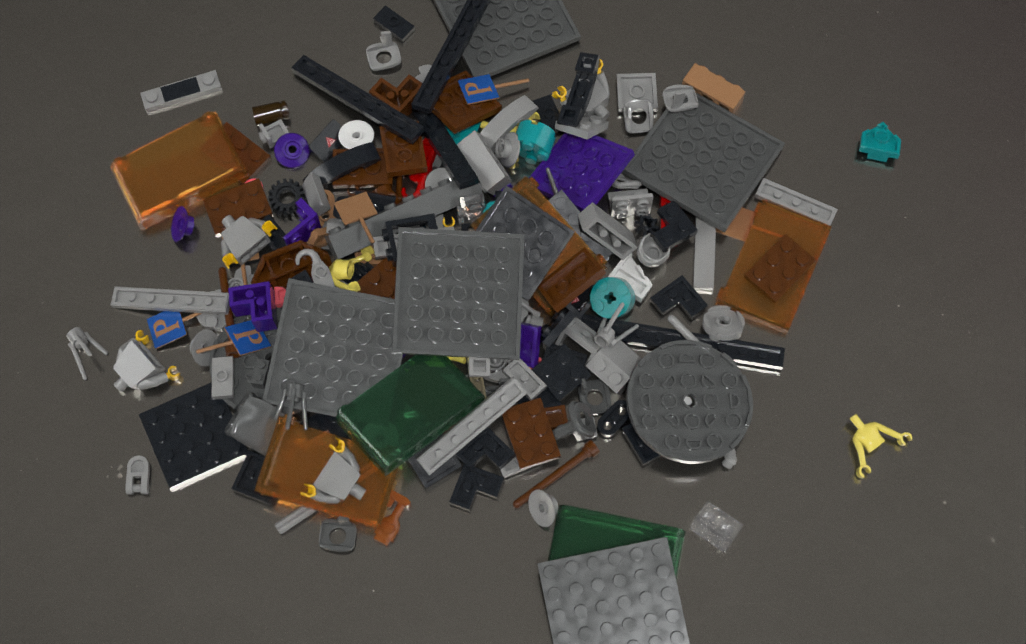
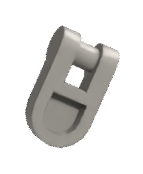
M134 456L128 462L125 487L127 495L134 494V492L149 494L150 464L143 456ZM141 478V484H134V479Z

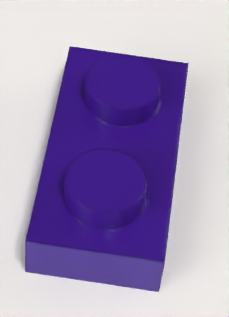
M523 322L521 323L520 359L528 367L534 368L538 365L542 326Z

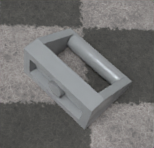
M576 317L563 330L555 343L562 346L566 337L569 336L590 352L591 355L584 366L587 370L586 365L601 349L593 338L596 332Z

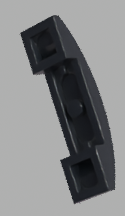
M580 52L575 67L576 76L567 103L562 105L557 124L577 127L582 120L594 89L599 66V55Z
M373 142L332 157L311 172L320 177L323 188L326 190L329 188L328 184L361 166L365 169L382 159Z

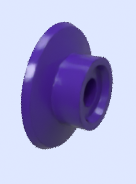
M286 133L276 141L274 154L281 165L287 168H297L308 160L310 155L309 144L300 134ZM289 147H295L296 152L290 153Z
M183 206L177 208L172 219L171 235L175 242L180 241L184 235L190 236L194 229V218L187 214V210Z

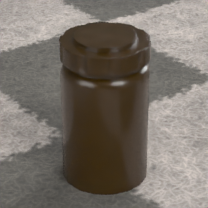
M285 100L281 101V103L274 102L252 107L256 126H259L261 123L263 125L274 123L280 119L282 121L284 119L289 120L290 115Z

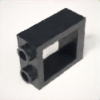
M434 213L385 222L384 229L381 230L383 241H387L386 257L388 261H391L392 267H396L397 250L392 230L398 229V227H411L422 224L426 225V229H438Z

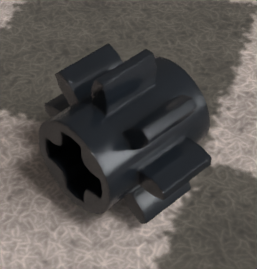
M648 214V216L640 215L639 221L634 222V227L637 228L635 234H640L644 237L650 233V237H652L653 233L659 230V226H656L658 219H653L651 214Z
M368 261L365 264L361 262L354 265L352 281L358 282L374 267Z

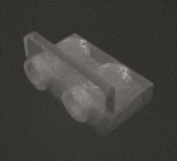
M484 193L459 198L460 206H457L459 226L467 224L469 220L479 221L482 219V213L485 209Z
M707 501L691 524L690 530L710 542L716 548L726 552L744 525Z

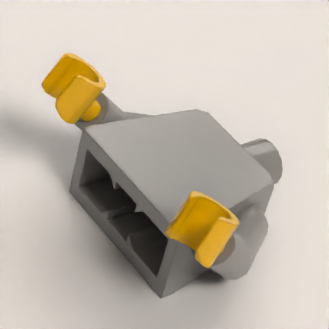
M599 59L592 96L583 117L597 115L606 120L611 114L605 108L609 102L610 91L605 73L601 71L603 67L601 59ZM559 86L557 88L560 91V95L557 91H554L552 96L555 99H560L561 105H566L571 88L566 91L565 87Z
M231 215L226 216L222 220V224L226 229L221 233L223 237L221 251L222 261L227 269L234 262L236 264L239 263L241 266L271 242L268 236L271 237V230H277L278 228L271 221H263L252 217L247 219L244 216L235 220Z
M142 330L136 332V338H131L118 349L114 370L120 377L114 382V386L121 392L128 386L132 389L145 390L168 382V379L176 381L180 378V373L176 375L171 374V372L177 370L176 366H170L168 372H164L166 370L164 366L145 346L149 342V336L146 335L144 338H141L144 335Z
M336 437L335 439L339 442L338 446L334 447L329 444V447L336 452L332 454L313 485L303 484L308 487V492H300L302 496L309 497L321 504L345 502L349 494L360 501L367 491L357 484L361 474L359 473L360 466L354 454L345 446L344 441Z

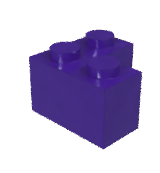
M270 281L228 288L229 305L235 317L251 315L252 324L257 332L278 329L275 292Z

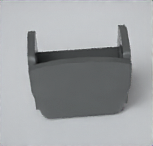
M247 392L236 407L224 433L257 453L268 457L286 432L287 416L281 412L278 420L274 421L277 408L261 399L252 397L253 394Z

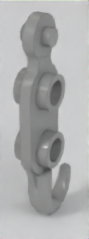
M303 249L298 252L295 258L296 265L300 264V259L304 255L312 258L311 274L314 283L335 287L329 268L320 259L316 251L313 249Z

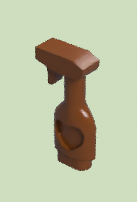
M393 490L389 492L390 501L387 507L391 508L394 503H397L391 515L384 517L380 521L374 532L376 535L373 538L384 546H388L389 542H393L400 529L399 517L404 508L411 506V502L407 497Z

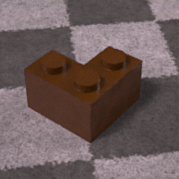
M409 74L396 88L383 78H380L369 90V94L408 117L412 112L411 103L422 82Z

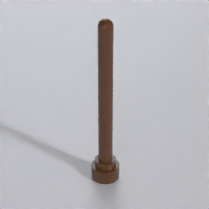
M220 267L218 273L221 292L229 293L227 270L225 267ZM229 308L228 315H225L226 327L234 325L231 308ZM233 344L225 347L226 357L233 356L234 359L241 357Z
M592 440L584 443L581 452L513 502L514 508H520L528 502L529 496L534 490H544L584 459L594 458L600 454L595 443Z

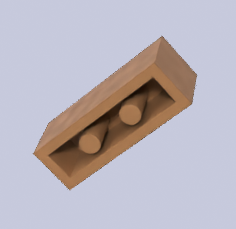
M696 63L682 82V85L692 86L696 93L733 114L743 102L746 92L740 86L733 85L721 75H716L705 66H700Z

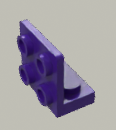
M302 198L295 202L297 207L296 213L300 217V224L283 237L286 246L299 240L308 242L311 232L316 228H321L317 213Z

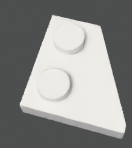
M631 253L624 260H620L608 277H620L627 280L635 292V300L641 303L651 290L652 283L644 275L640 265L635 263Z

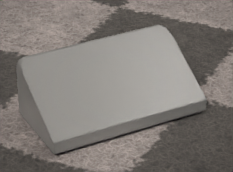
M313 172L309 173L302 187L309 206L319 217L330 210L331 207L320 177Z

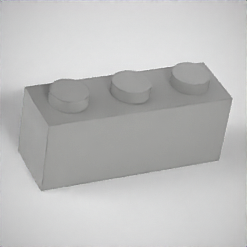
M474 130L457 144L478 176L479 185L483 192L495 195V191L502 190L512 182V179L481 134Z
M593 202L578 214L582 230L622 260L638 248L633 233Z

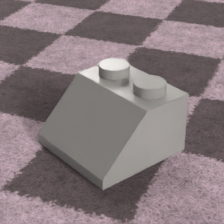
M620 340L613 348L610 346L601 348L586 367L616 394L621 395L627 389L629 379L642 358Z

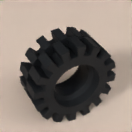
M285 178L283 183H280L278 180L276 181L277 185L273 184L271 186L272 190L269 189L268 192L271 208L280 217L282 214H284L285 218H288V214H291V217H295L294 213L297 211L295 202L300 198L306 202L303 187L297 181L294 183L293 179H289V182H287ZM287 192L293 193L295 196L293 202L289 204L280 202L282 194Z

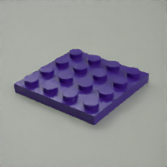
M565 132L552 148L549 159L542 161L526 182H536V189L542 195L552 198L554 192L546 172V168L549 167L558 192L562 189L577 209L583 211L592 202L597 205L635 154L632 149L597 135L584 139Z

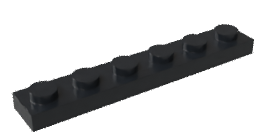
M411 109L413 118L424 126V135L458 188L461 190L478 184V176L441 120L433 112L428 114Z

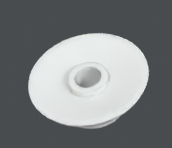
M353 120L341 127L338 137L340 143L345 148L351 149L372 142L374 131L367 122Z

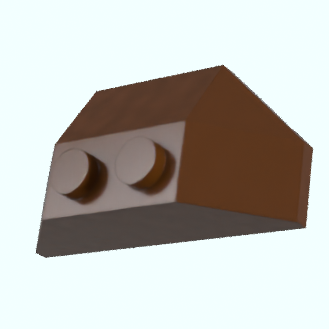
M299 240L262 255L251 284L270 281L273 289L274 287L287 288L288 279L305 269L310 277H312L313 261L310 256H302L299 265H296L295 262L296 255L303 249H313L316 251L328 268L332 262L327 251Z

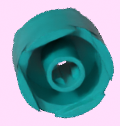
M523 120L519 123L516 131L518 141H520L519 156L525 158L527 163L533 165L536 162L547 161L556 140L554 130L541 122H538L536 125L531 124L532 120Z
M603 278L598 280L591 290V307L601 317L611 319L622 302L625 305L617 318L626 315L634 306L635 292L627 280L623 278ZM613 294L616 297V301L609 299V295Z

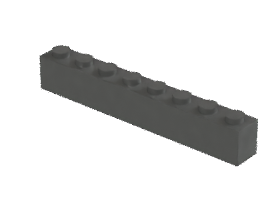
M446 178L439 181V186L435 188L428 186L421 189V194L414 196L410 194L403 197V202L395 204V202L383 206L385 210L365 218L364 221L372 237L382 236L381 230L384 229L385 222L433 213L435 216L483 195L482 189L478 183L460 190L454 180ZM360 221L350 223L342 229L340 226L328 231V235L324 236L334 259L343 258L372 245ZM398 229L392 230L393 234L398 233Z

